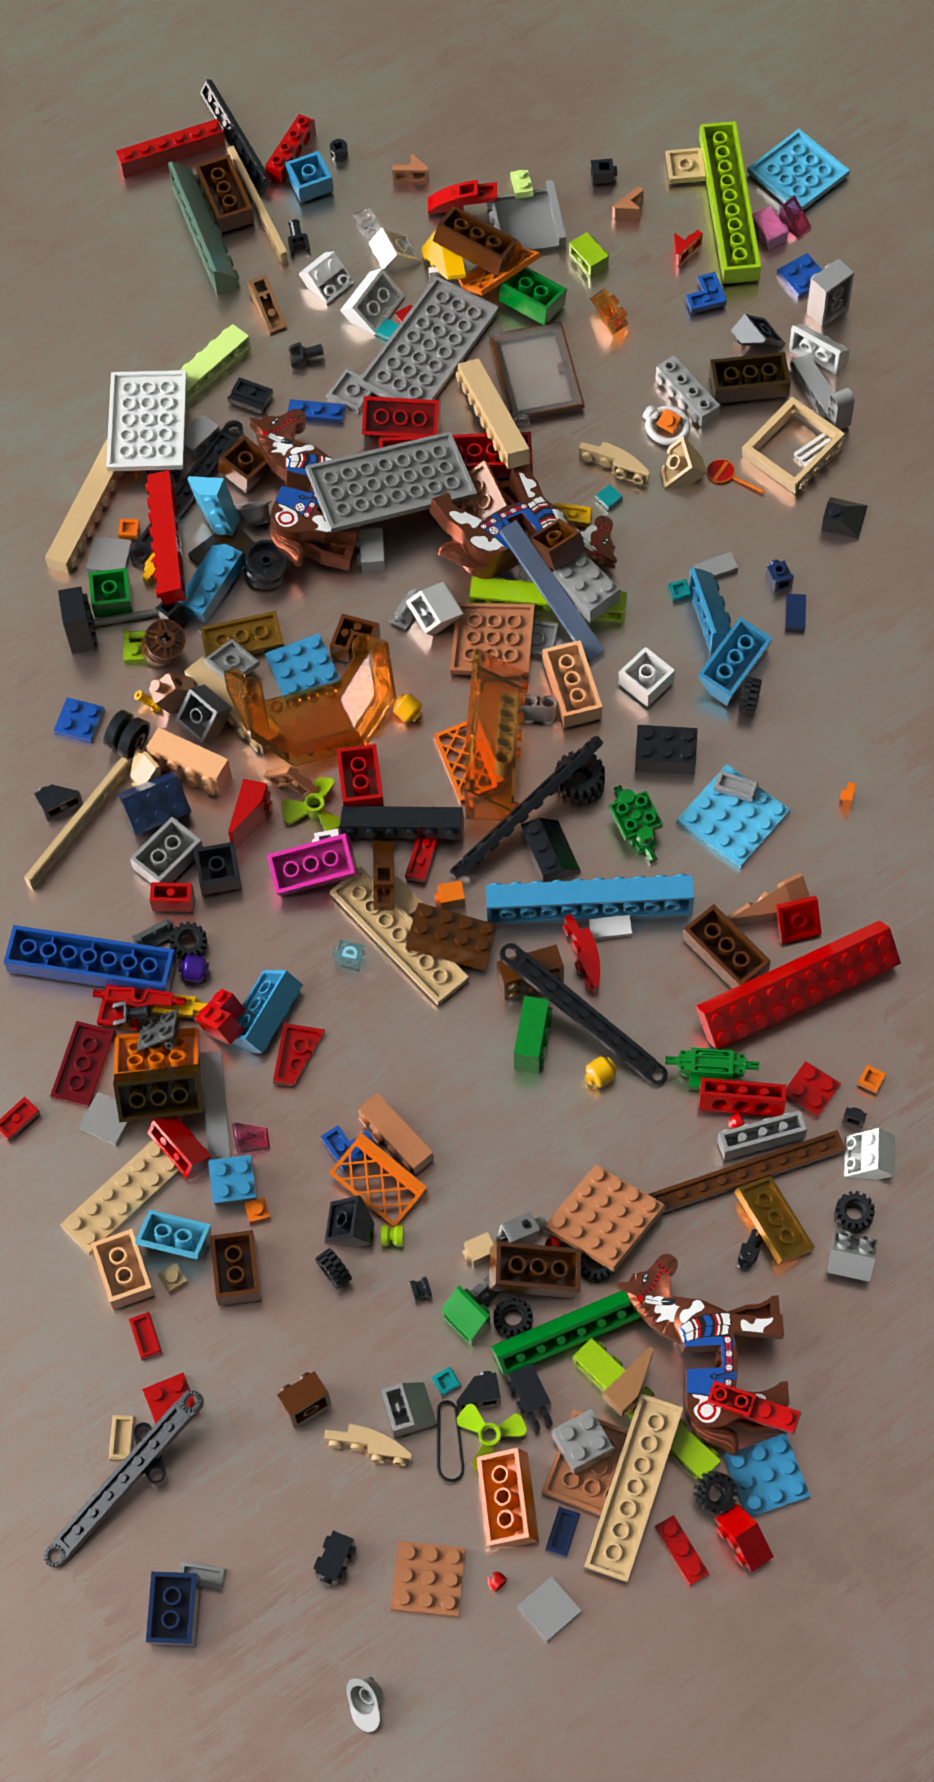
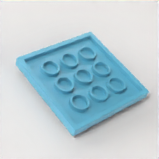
M797 129L747 167L749 175L796 214L801 213L850 174V170L800 129Z
M727 764L721 770L747 779ZM718 773L678 817L676 823L741 869L790 814L791 809L760 787L757 788L752 803L713 791Z

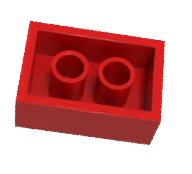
M376 744L336 749L343 806H384Z

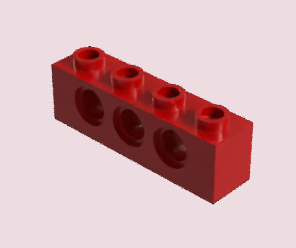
M298 114L265 164V170L272 182L283 186L288 178L285 162L302 157L316 135L314 119Z
M701 1078L698 1110L765 1116H781L784 1114L786 1084Z

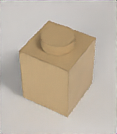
M488 1232L464 1242L465 1250L462 1251L467 1263L471 1262L474 1268L490 1261V1248L493 1245V1241Z

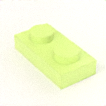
M528 170L510 172L515 198L534 197Z

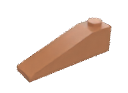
M800 872L777 884V890L770 894L767 892L761 894L756 903L749 902L727 917L736 926L777 921V904L810 897L802 873Z

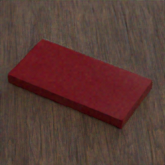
M76 1021L50 1094L51 1099L87 1108L90 1107L105 1069L116 1030Z

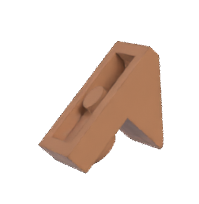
M411 154L410 165L392 164L393 182H429L428 167L413 154Z
M638 186L613 205L612 218L614 220H640L641 209L639 206L643 203L644 190Z

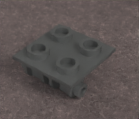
M178 1009L165 1012L161 1016L148 1019L141 1024L137 1051L160 1042L169 1050L176 1046L175 1039L178 1035L179 1020L177 1019Z

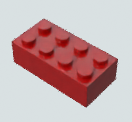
M364 396L362 435L383 437L437 435L440 431L441 401Z

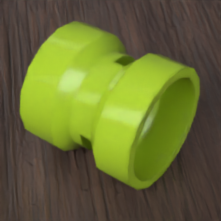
M381 1225V1246L395 1244L396 1247H403L404 1226L396 1225L395 1227H390L389 1225Z

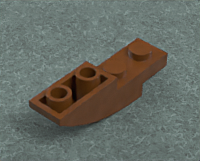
M373 841V910H394L393 841Z

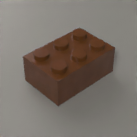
M557 944L528 952L531 957L564 983V964ZM501 960L497 961V979L505 1000H514L527 993H538L535 988Z
M253 1230L210 1236L215 1295L218 1306L262 1300L256 1240Z

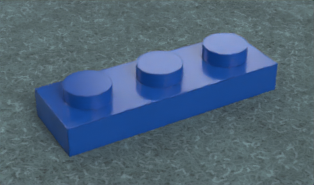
M290 399L288 412L293 409H299L306 414V421L343 424L346 404Z

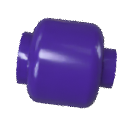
M188 954L184 960H180L178 972L182 973L183 980L200 983L203 979L207 978L209 963L206 962V958L203 956Z

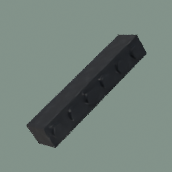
M342 806L340 829L341 833L350 836V839H415L417 837L436 839L438 837L454 840L463 839L465 818L462 807Z

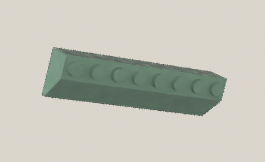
M172 161L168 162L172 186L217 295L238 289V272L236 269L233 270L232 258L226 254L228 253L226 243L221 242V231L219 228L216 229L215 217L209 213L211 208L209 202L204 201L205 193L203 188L198 186L200 182L197 174L194 175L190 167Z

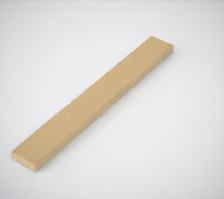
M234 146L228 147V155L232 159L247 197L281 264L289 263L287 250Z
M121 757L24 876L27 886L32 889L37 886L129 773L130 766L126 758Z

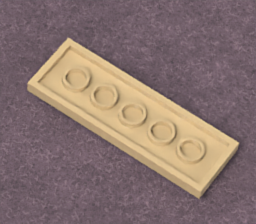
M152 1140L60 1225L91 1255L93 1253L91 1243L112 1236L181 1171L156 1142Z

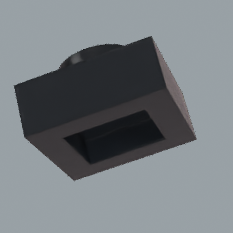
M846 1107L842 1122L863 1129L867 1113L856 1107Z

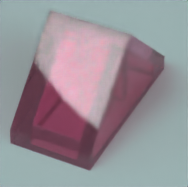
M792 196L780 206V221L782 224L785 223L788 230L793 235L800 237L811 228L796 196Z
M236 1122L232 1124L234 1142L238 1154L270 1148L267 1128Z

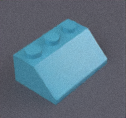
M189 476L188 482L206 523L215 534L233 535L240 517L224 478Z
M149 1209L135 1244L193 1259H200L205 1256L210 1244L211 1224Z

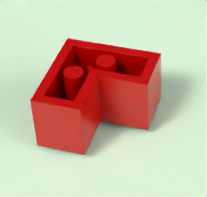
M220 989L194 1019L207 1035L231 1045L244 1030L237 1022V1019L246 1009L233 993Z
M736 1503L732 1506L731 1510L727 1509L726 1513H721L715 1518L719 1526L716 1530L723 1540L727 1539L731 1548L736 1550L735 1558L742 1567L746 1566L753 1572L772 1559L774 1555L758 1523Z

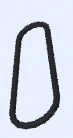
M444 1400L437 1406V1470L440 1477L445 1481L456 1482L464 1474L460 1426L457 1424L458 1410L455 1403ZM446 1403L452 1405L455 1411L461 1473L454 1479L445 1477L440 1469V1408Z

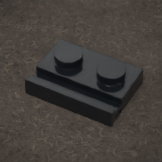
M239 377L227 399L229 403L262 414L263 409L267 406L273 395V389Z

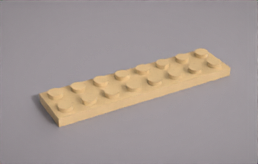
M360 866L358 868L359 876L343 880L330 890V895L437 1005H440L469 981V976L455 962L405 949L413 919L395 901L394 910H373V878Z
M640 1394L584 1568L628 1583L681 1419L683 1407Z

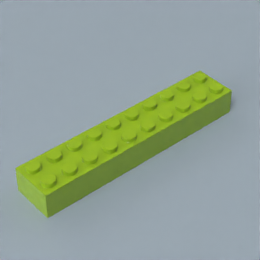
M736 121L700 124L699 142L700 148L702 147L706 184L723 284L759 281L761 263Z

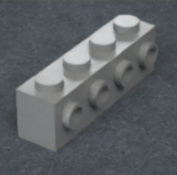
M675 355L656 366L655 378L657 382L667 389L668 394L678 401L681 409L688 412L693 422H697L700 427H703L719 417L720 405Z
M801 1110L787 1112L774 1118L769 1117L759 1122L747 1123L741 1127L725 1129L719 1132L717 1142L725 1161L805 1139L807 1127Z

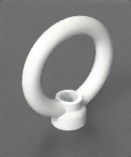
M649 405L643 413L642 417L646 419L645 425L648 435L659 444L670 446L682 436L687 438L690 433V421L687 415L678 408L672 406L655 408L653 405ZM665 408L683 417L681 421L683 430L674 438L662 437L653 428V422L657 420Z

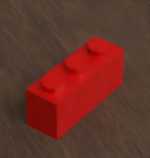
M171 1116L156 1118L152 1121L147 1133L186 1178L206 1168L211 1155L196 1139L195 1135L183 1124L180 1118Z

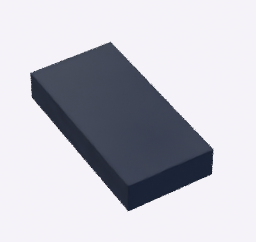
M786 594L785 631L805 632L806 594Z
M562 1507L558 1508L545 1551L567 1558L581 1513Z

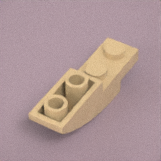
M604 441L601 442L600 447L581 442L579 447L580 459L599 464L605 468H612V475L619 479H627L639 485H649L650 472L638 459L628 452Z
M349 1424L348 1432L325 1430L324 1440L331 1448L341 1449L342 1446H346L358 1452L367 1449L368 1458L375 1463L392 1461L397 1466L412 1464V1454L392 1438L373 1429Z

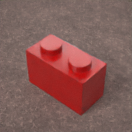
M151 882L149 901L152 911L193 912L195 893L192 883Z

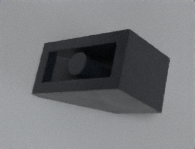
M53 784L42 787L34 793L36 801L47 821L83 803L78 790Z
M483 1371L478 1373V1376H474L456 1401L457 1410L462 1411L468 1404H473L476 1408L501 1404L496 1372Z

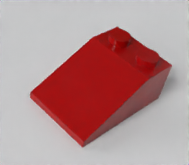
M243 779L228 830L230 842H234L235 851L266 819L267 812L272 810L273 801L270 800L271 792L268 791L267 783Z

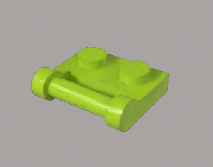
M123 630L124 664L149 663L141 653V642L130 643V639H142L146 631Z

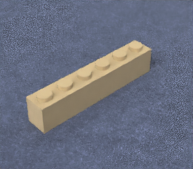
M203 656L185 670V675L192 677L195 687L205 684L232 707L226 723L229 726L233 725L240 737L246 738L256 752L260 751L265 755L282 741L280 731L234 686L231 687L206 666Z

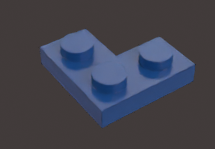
M716 272L698 276L701 291L686 295V302L691 314L727 305V300Z
M339 1125L320 1136L336 1162L340 1160L356 1140L354 1138L349 1141ZM368 1130L362 1133L378 1146ZM358 1147L351 1153L352 1162L364 1160V1153ZM349 1156L343 1163L349 1162ZM349 1165L340 1166L343 1172L350 1169Z

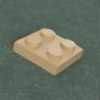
M702 147L666 150L665 156L669 184L706 180Z

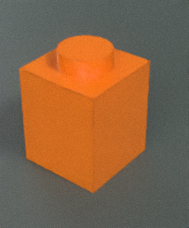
M461 881L437 885L438 892L434 893L436 905L440 904L441 909L453 910L466 907Z

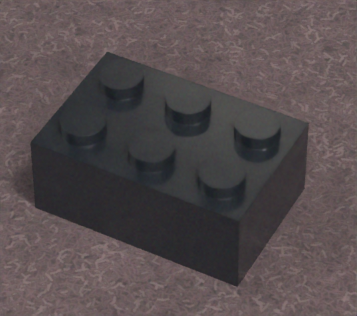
M81 586L58 590L62 622L72 654L95 650L94 642H97V635L94 630V617L87 593L83 594Z
M638 725L635 771L695 775L698 728Z

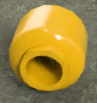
M401 694L393 703L394 714L405 723L411 720L416 722L422 715V712H420L422 704L412 694Z
M600 1056L587 1064L585 1078L591 1086L595 1084L601 1088L616 1078L615 1072L617 1068L609 1057Z

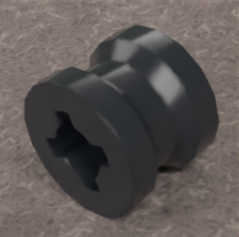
M335 139L330 143L331 158L335 162H343L348 158L347 143L343 139Z
M426 1276L422 1277L419 1281H409L415 1302L420 1301L423 1297H432Z

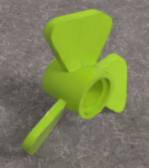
M327 777L317 778L314 781V786L318 788L317 793L309 794L304 802L290 799L283 800L281 808L285 823L292 825L307 815L312 820H320L325 831L339 829L341 818L326 811L324 798L335 784L334 779ZM313 805H319L318 808H311Z
M468 1404L457 1417L458 1426L479 1433V1441L482 1446L472 1462V1466L476 1471H478L477 1457L494 1453V1447L499 1444L501 1437H521L527 1432L522 1416L517 1413L511 1415L499 1426L494 1423L485 1424L476 1406ZM493 1430L496 1433V1438L492 1441L485 1440L483 1437L485 1431Z

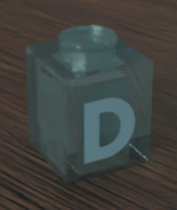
M340 940L338 947H334L332 958L335 959L337 967L360 972L365 949L364 945Z

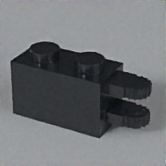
M533 1364L508 1374L509 1382L506 1385L510 1394H515L518 1402H516L519 1413L521 1415L525 1414L536 1432L540 1430V1424L535 1416L542 1413L544 1421L548 1426L553 1425L548 1410L551 1409V1402Z

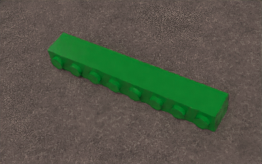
M619 1291L492 1345L491 1349L498 1367L505 1376L636 1320L641 1316L634 1309L628 1295L623 1291Z

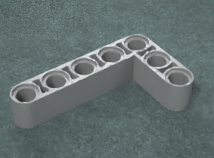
M809 354L790 361L793 375L819 415L839 430L850 426L855 403L852 391L849 388H845L834 393Z
M505 693L501 696L494 753V772L496 775L506 777L512 773L517 720L554 721L557 718L558 709L556 697L552 695Z

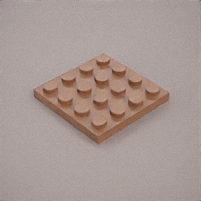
M458 603L464 615L455 621L450 666L451 674L529 676L535 604Z
M595 1164L547 1222L545 1231L575 1249H581L583 1254L615 1272L666 1208L662 1202Z
M573 1409L570 1420L582 1414V1412ZM598 1419L613 1446V1454L573 1475L558 1448L541 1494L601 1517L629 1430Z

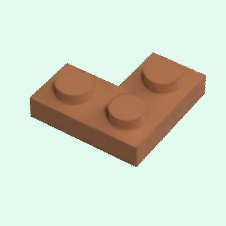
M292 766L266 770L263 776L277 788L290 786L302 797H307L309 794L317 793L318 788L312 784L313 782L310 779L303 777Z

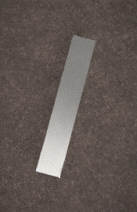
M221 1050L202 1052L200 1056L210 1160L231 1158Z

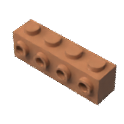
M378 1093L358 1108V1119L361 1124L372 1129L375 1139L378 1142L383 1141L387 1145L386 1149L392 1157L397 1156L401 1160V1166L408 1172L411 1171L416 1175L434 1160L433 1151Z

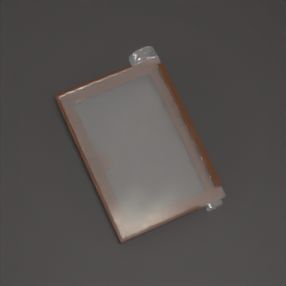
M561 321L505 332L499 327L492 330V334H489V340L506 405L518 428L528 426L531 422L530 418L585 408Z

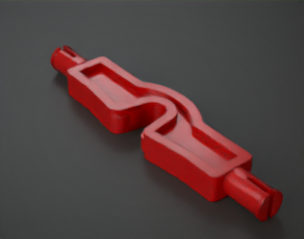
M107 986L106 990L93 989V998H105L107 1003L125 1001L132 1008L149 1005L150 1008L172 1009L173 1005L186 1006V997H174L172 992L148 988L145 990L142 999L138 1000L136 999L137 991L134 987Z

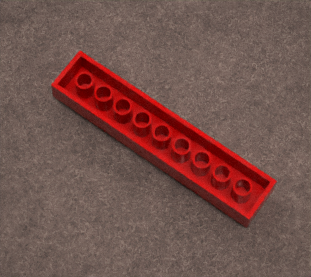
M879 920L695 1007L707 1042L718 1050L901 964L890 927Z

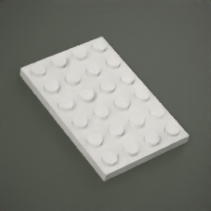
M186 370L111 372L107 471L183 469L187 387Z

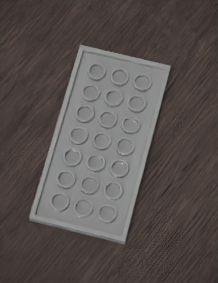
M435 276L359 378L358 385L380 397L435 400L457 370L458 363H462L497 315L499 306Z
M451 431L307 465L305 469L331 533L430 509L432 499L445 493L451 495L452 502L468 500L477 496L476 489Z

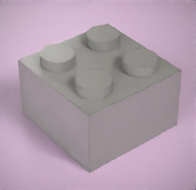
M592 1409L552 1429V1437L573 1475L613 1454V1446Z

